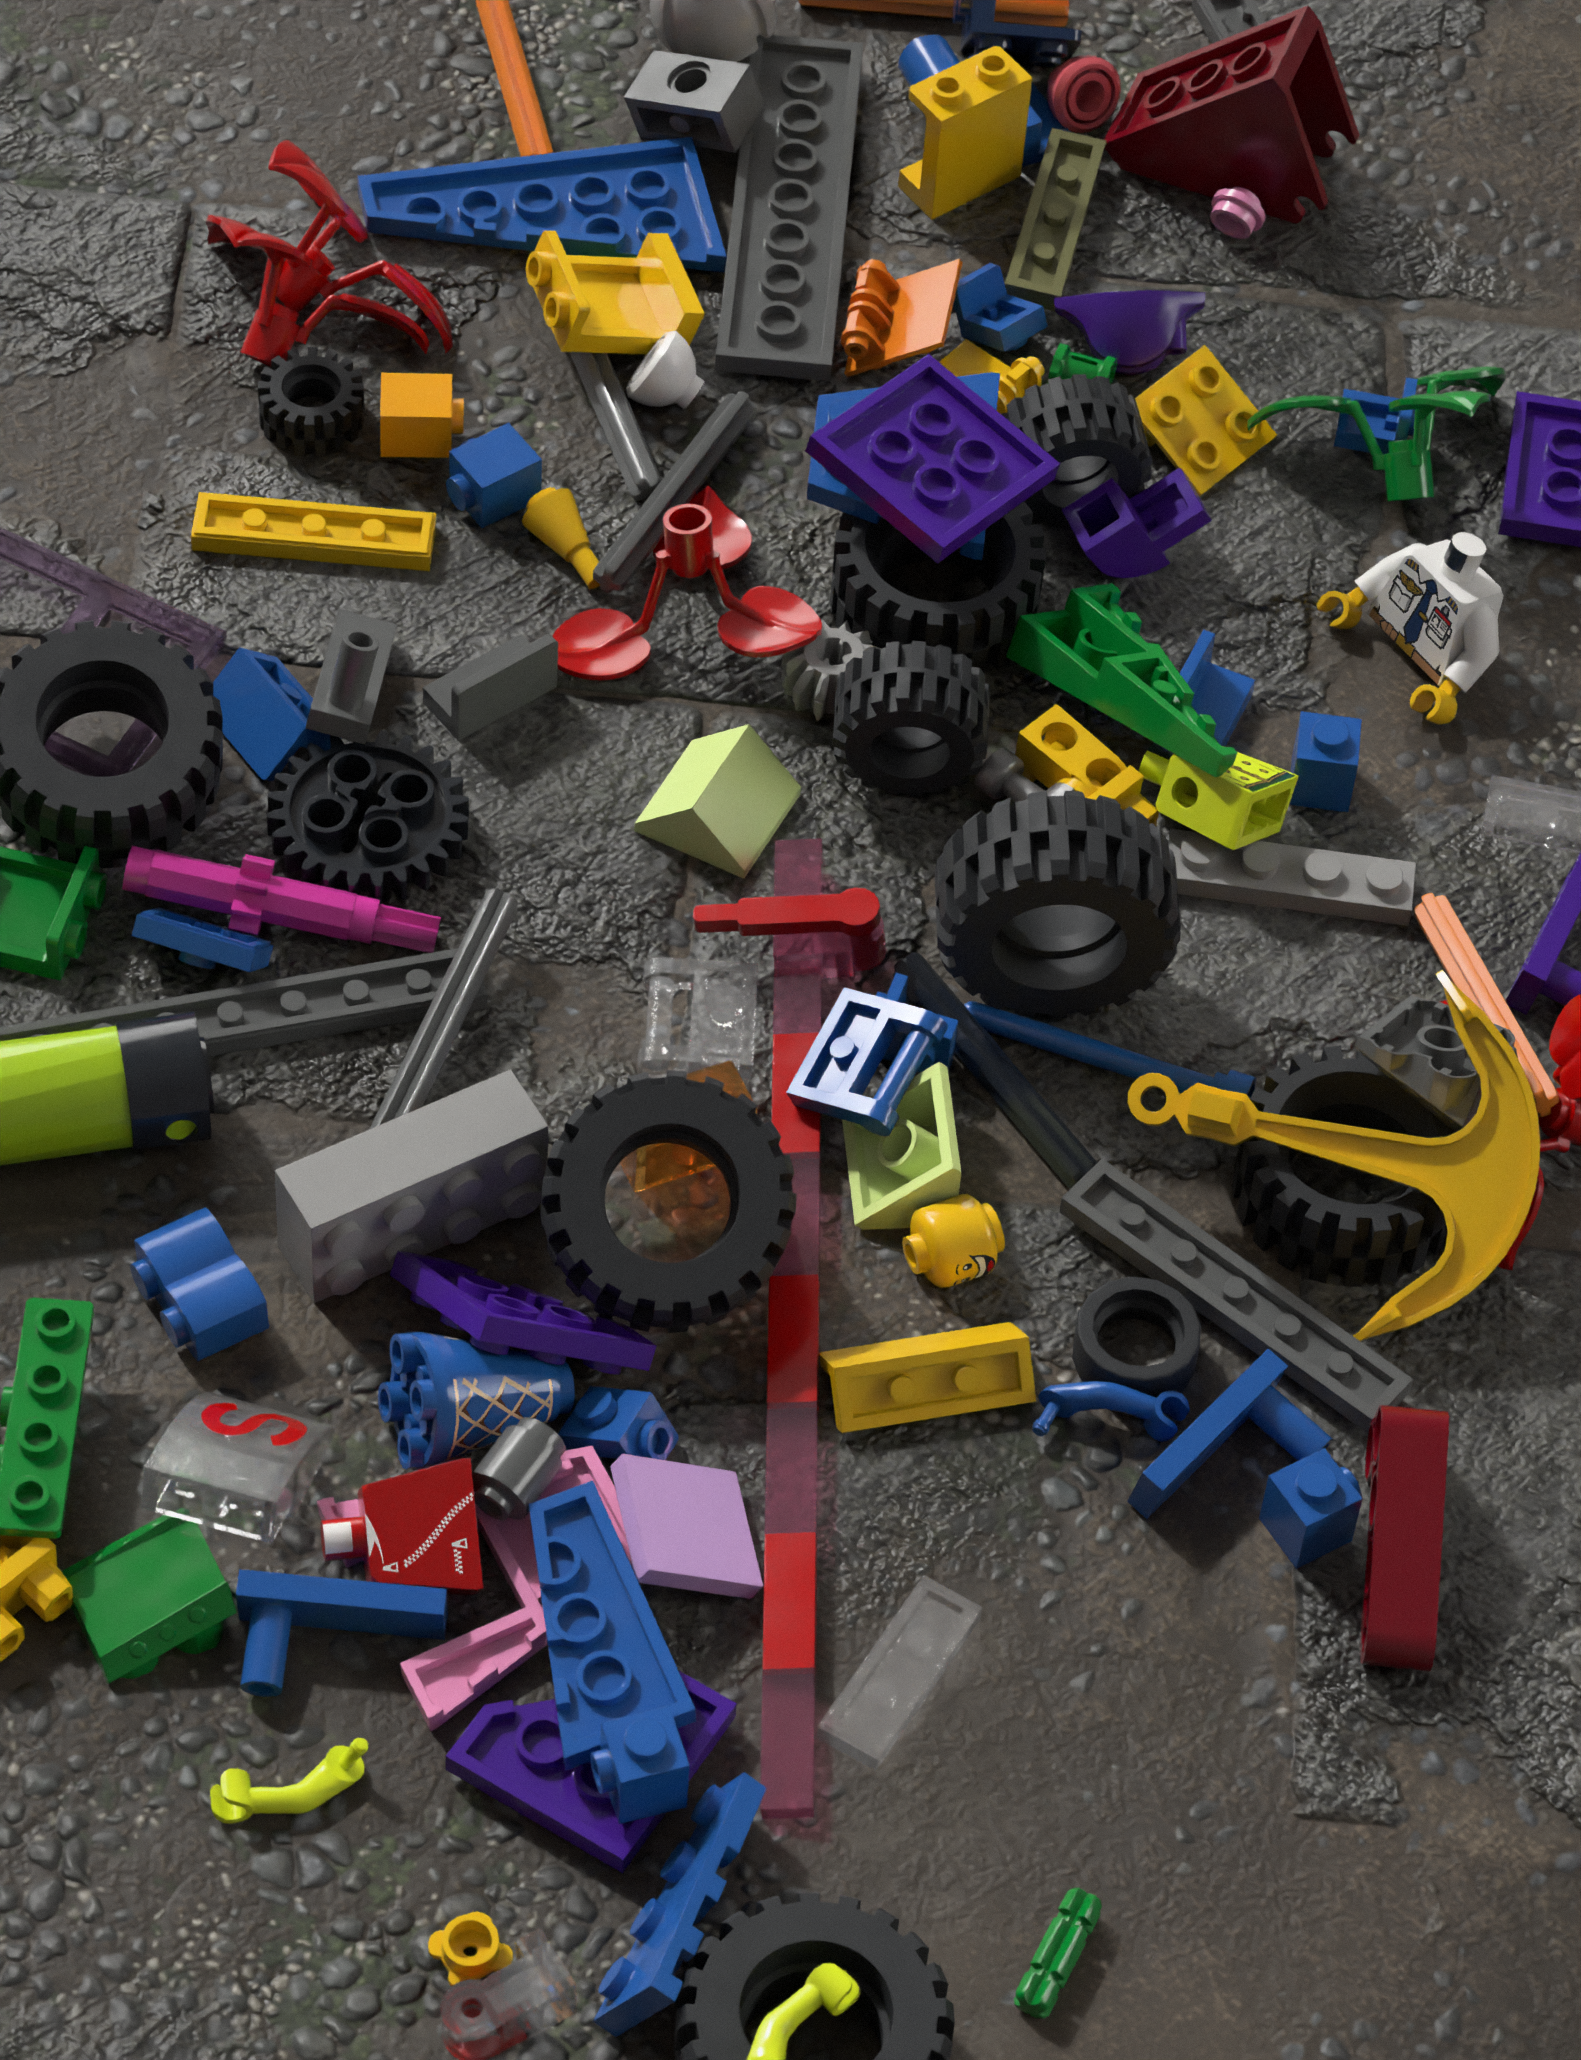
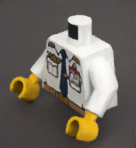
M1465 532L1456 533L1451 541L1443 540L1428 546L1414 543L1382 559L1356 579L1355 582L1358 587L1350 593L1344 594L1338 591H1329L1323 594L1317 603L1319 611L1329 612L1342 602L1344 606L1343 613L1330 626L1338 629H1351L1361 619L1362 605L1370 601L1372 605L1367 614L1440 686L1437 688L1430 684L1422 685L1413 692L1410 698L1411 709L1420 713L1428 711L1436 701L1426 720L1439 725L1449 723L1454 719L1457 713L1455 698L1457 693L1461 691L1465 694L1496 659L1499 653L1498 615L1503 600L1502 589L1479 566L1486 552L1484 542L1477 536Z

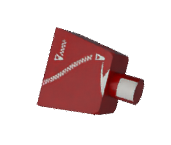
M471 1458L457 1459L363 1485L358 1490L359 1517L321 1520V1542L324 1561L363 1558L365 1580L368 1582L447 1589V1594L476 1595L483 1589Z

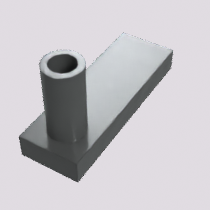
M338 609L308 715L306 729L366 744L397 624Z

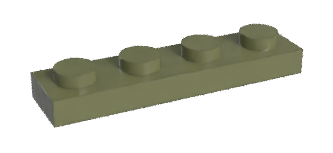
M1051 129L1005 281L1008 295L1041 305L1045 310L1055 312L1054 298L1062 297L1104 157L1106 140L1059 129Z

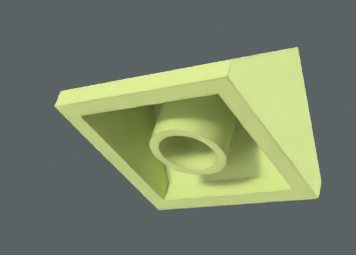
M750 724L692 740L635 822L634 831L741 878H745L800 796L801 786Z
M940 1062L914 1076L896 1109L899 1119L889 1136H879L868 1131L860 1124L842 1119L854 1224L862 1230L910 1228L912 1215L917 1209L959 1195L961 1166L948 1067Z

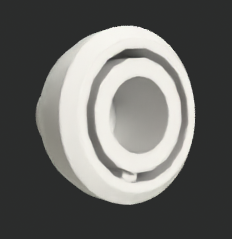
M669 331L660 337L633 373L626 386L627 397L646 406L662 407L676 403L685 409L701 389L704 380L696 375L695 357L691 347L677 331Z

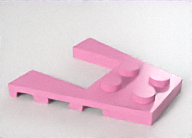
M593 1446L565 1451L560 1457L562 1461L561 1469L538 1500L593 1481L633 1569L615 1486ZM329 1497L317 1501L319 1515L322 1520L359 1517L358 1499L335 1503L334 1498ZM475 1503L477 1526L522 1609L400 1663L402 1677L430 1731L440 1727L548 1644L530 1512L521 1520L507 1518L505 1521H500L484 1513ZM346 1559L343 1560L346 1568H348L354 1564L363 1561L364 1559Z

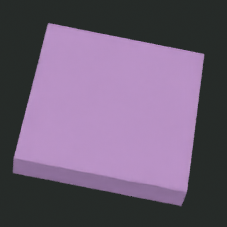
M622 1454L610 1466L633 1570L639 1583L752 1599L764 1587L736 1472Z

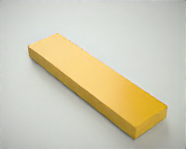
M199 492L191 532V550L430 571L436 531V513Z

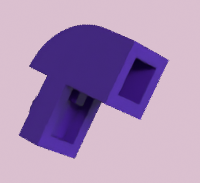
M1181 468L1176 469L1131 499L1128 498L1114 479L1110 478L1062 509L1084 553L1101 572L1116 578L1139 577L1169 565L1170 561L1164 551L1212 521L1190 479Z

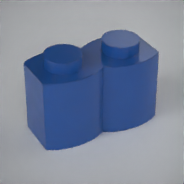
M206 1207L134 1240L137 1261L130 1264L132 1277L144 1299L149 1300L155 1297L164 1309L160 1312L161 1321L170 1341L176 1348L185 1345L193 1357L200 1361L269 1328L267 1301L259 1285L245 1263L236 1255L222 1227Z

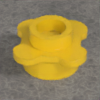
M471 1912L456 1917L447 1924L444 1931L434 1932L428 1941L429 1955L434 1959L441 1960L449 1972L448 1983L451 1987L467 1979L479 1980L491 1972L502 1970L503 1973L510 1968L513 1961L512 1949L508 1945L499 1942V1934L491 1918L482 1912ZM467 1947H474L477 1953L474 1956H467L463 1951Z

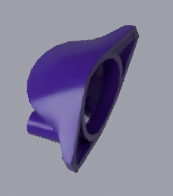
M1164 290L1101 292L1054 298V307L1058 315L1075 325L1084 335L1094 358L1104 360L1107 356L1117 358L1116 373L1137 375L1155 369L1168 355H1181L1187 352L1186 321L1205 307L1206 292Z

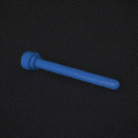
M969 1001L964 1004L989 1033L1134 1079L1148 1073H1160L1169 1077L1174 1082L1179 1093L1186 1091L1196 1083H1202L1221 1090L1244 1093L1250 1099L1256 1088V1077L1232 1069L1228 1075L1217 1072L1212 1077L979 1002Z

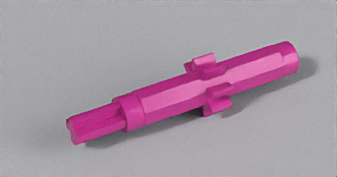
M133 845L130 849L122 890L230 914L229 930L258 936L262 922L344 940L349 939L371 944V941H377L427 953L434 952L441 917L380 904L379 899L360 896L352 892L274 876L272 873L275 860L245 854L241 868Z

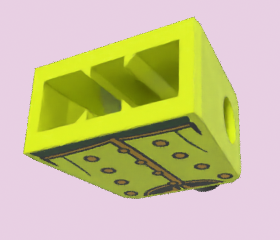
M1156 743L1152 744L1146 751L1139 772L1144 775V779L1161 786L1155 803L1158 812L1232 850L1280 832L1299 777L1294 773L1237 752L1234 764L1221 776L1214 777Z

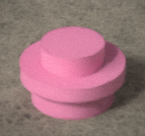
M1241 187L1220 189L1215 193L1211 201L1213 210L1210 214V219L1221 232L1233 238H1248L1253 231H1257L1262 227L1266 215L1260 206L1258 197Z

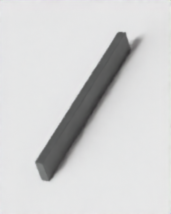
M458 948L0 1027V1041L115 1026L116 1022L194 1012L199 1036L204 1037L207 1054L210 1057L423 1020ZM484 980L469 1011L487 1008L488 995Z

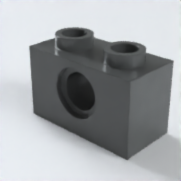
M657 50L652 52L624 96L640 138L667 140L692 137L696 147L734 153L765 106L750 64Z

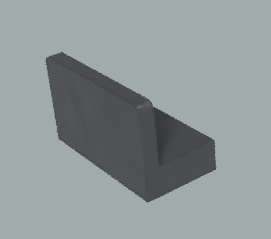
M520 634L424 686L423 703L449 732L460 741L557 687L558 642L551 634H546L530 643L523 634Z

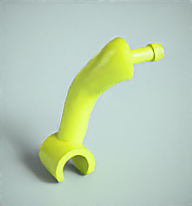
M356 1738L352 1741L350 1747L341 1745L331 1748L326 1757L302 1781L285 1787L251 1788L249 1773L241 1769H228L221 1775V1785L216 1784L210 1789L212 1812L217 1820L222 1823L231 1824L247 1820L252 1814H304L310 1812L356 1783L362 1777L365 1766L361 1756L367 1752L368 1742L364 1738Z
M827 1963L815 1968L809 1975L803 1988L765 2016L758 2028L747 2060H785L788 2039L798 2025L821 2005L833 2016L846 2011L860 1995L859 1986L856 1981L835 1964Z

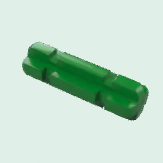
M1072 1888L1067 1891L1058 1908L1059 1914L1053 1918L1030 1962V1970L1025 1972L1016 1989L1014 2004L1021 2012L1029 2013L1036 2019H1044L1050 2015L1058 1999L1057 1994L1067 1982L1086 1944L1085 1939L1087 1935L1092 1933L1100 1917L1102 1902L1096 1895L1089 1894L1081 1888Z

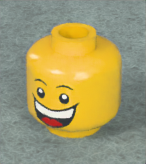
M961 1194L917 1209L910 1221V1235L903 1238L902 1245L906 1261L914 1274L924 1272L927 1279L935 1286L946 1288L992 1272L997 1263L998 1253L1003 1252L1005 1248V1239L1000 1220L992 1206L988 1203L980 1204L978 1200L969 1194Z

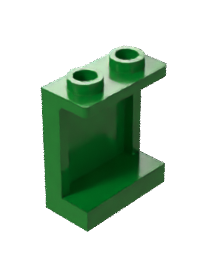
M0 846V967L61 981L70 958L78 959L83 952L88 930L86 920L90 910H99L105 898L108 877L106 873L100 872L98 848L84 846L78 863L75 864Z

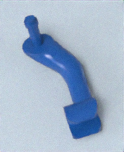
M1089 1381L1050 1385L1038 1395L1039 1402L1045 1409L1039 1419L1035 1420L1032 1431L1037 1436L1042 1437L1048 1433L1050 1425L1056 1416L1068 1418L1080 1411L1108 1409L1144 1419V1427L1147 1433L1153 1439L1163 1442L1173 1438L1177 1432L1176 1424L1163 1413L1170 1415L1174 1420L1182 1421L1189 1412V1403L1185 1396L1177 1391H1165L1156 1398L1112 1382Z

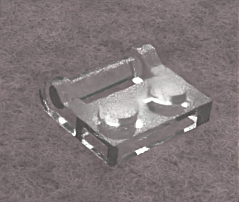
M668 957L654 958L646 962L643 973V985L649 991L645 1046L639 1050L637 1057L638 1074L648 1072L650 1079L663 1078L666 1076L667 1070L687 1071V1076L706 1078V1076L721 1079L752 1080L758 963ZM679 989L693 990L690 1046L670 1045L674 993Z

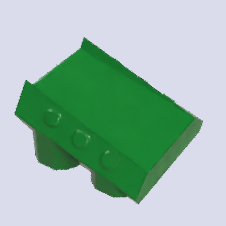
M188 1504L180 1505L62 1571L73 1589V1604L71 1608L107 1684L120 1677L134 1679L150 1673L157 1665L159 1656L174 1647L190 1654H199L215 1648L223 1636V1620L237 1613L228 1581H225L193 1516L191 1505Z

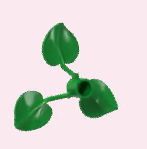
M1474 367L1463 370L1443 371L1417 378V387L1427 386L1426 394L1412 395L1389 403L1390 412L1415 409L1413 439L1388 442L1389 454L1382 453L1359 402L1351 401V398L1310 395L1283 399L1255 413L1248 420L1247 427L1250 430L1263 420L1279 412L1300 408H1316L1351 415L1372 456L1373 470L1385 469L1387 502L1434 497L1430 448L1436 408H1448L1472 417L1479 405L1491 401L1490 395L1495 396L1506 379L1505 369L1502 367ZM1449 386L1471 387L1483 391H1454L1438 394V392Z

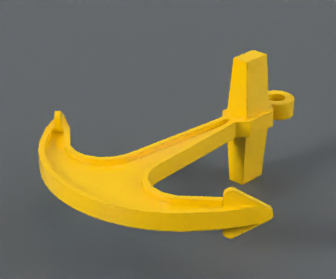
M1443 969L1435 974L1443 986L1455 1030L1480 1078L1482 1093L1475 1116L1463 1129L1447 1137L1425 1138L1261 1112L1257 1110L1249 1097L1244 1093L1221 1090L1202 1083H1196L1180 1094L1174 1082L1169 1077L1160 1073H1148L1140 1076L1132 1083L1128 1091L1127 1103L1130 1111L1139 1122L1145 1125L1161 1126L1169 1123L1176 1116L1184 1132L1189 1136L1212 1139L1234 1147L1256 1137L1417 1189L1435 1201L1444 1214L1448 1231L1443 1254L1433 1268L1391 1297L1358 1333L1353 1335L1360 1342L1368 1338L1410 1327L1450 1308L1469 1295L1489 1277L1510 1250L1527 1218L1535 1193L1540 1163V1133L1534 1097L1524 1069L1510 1044L1485 1012L1449 980ZM1151 1088H1159L1166 1094L1164 1107L1156 1112L1146 1110L1142 1104L1144 1093Z

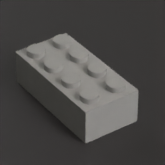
M510 1069L275 1170L278 1247L313 1303H316L332 1295L348 1294L357 1289L364 1281L391 1270L397 1250L426 1255L451 1243L461 1244L467 1242L481 1230L508 1218L524 1217L541 1204V1190L548 1161L549 1126Z

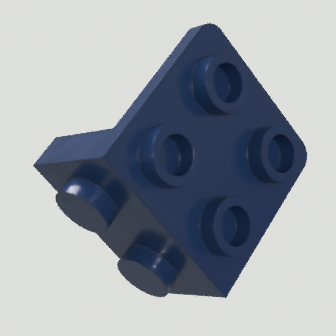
M954 0L953 24H962L960 47L962 52H973V55L993 46H1000L1008 55L1028 56L1029 65L1052 68L1060 66L1061 59H1070L1081 43L1082 31L1078 29L994 22L996 0Z

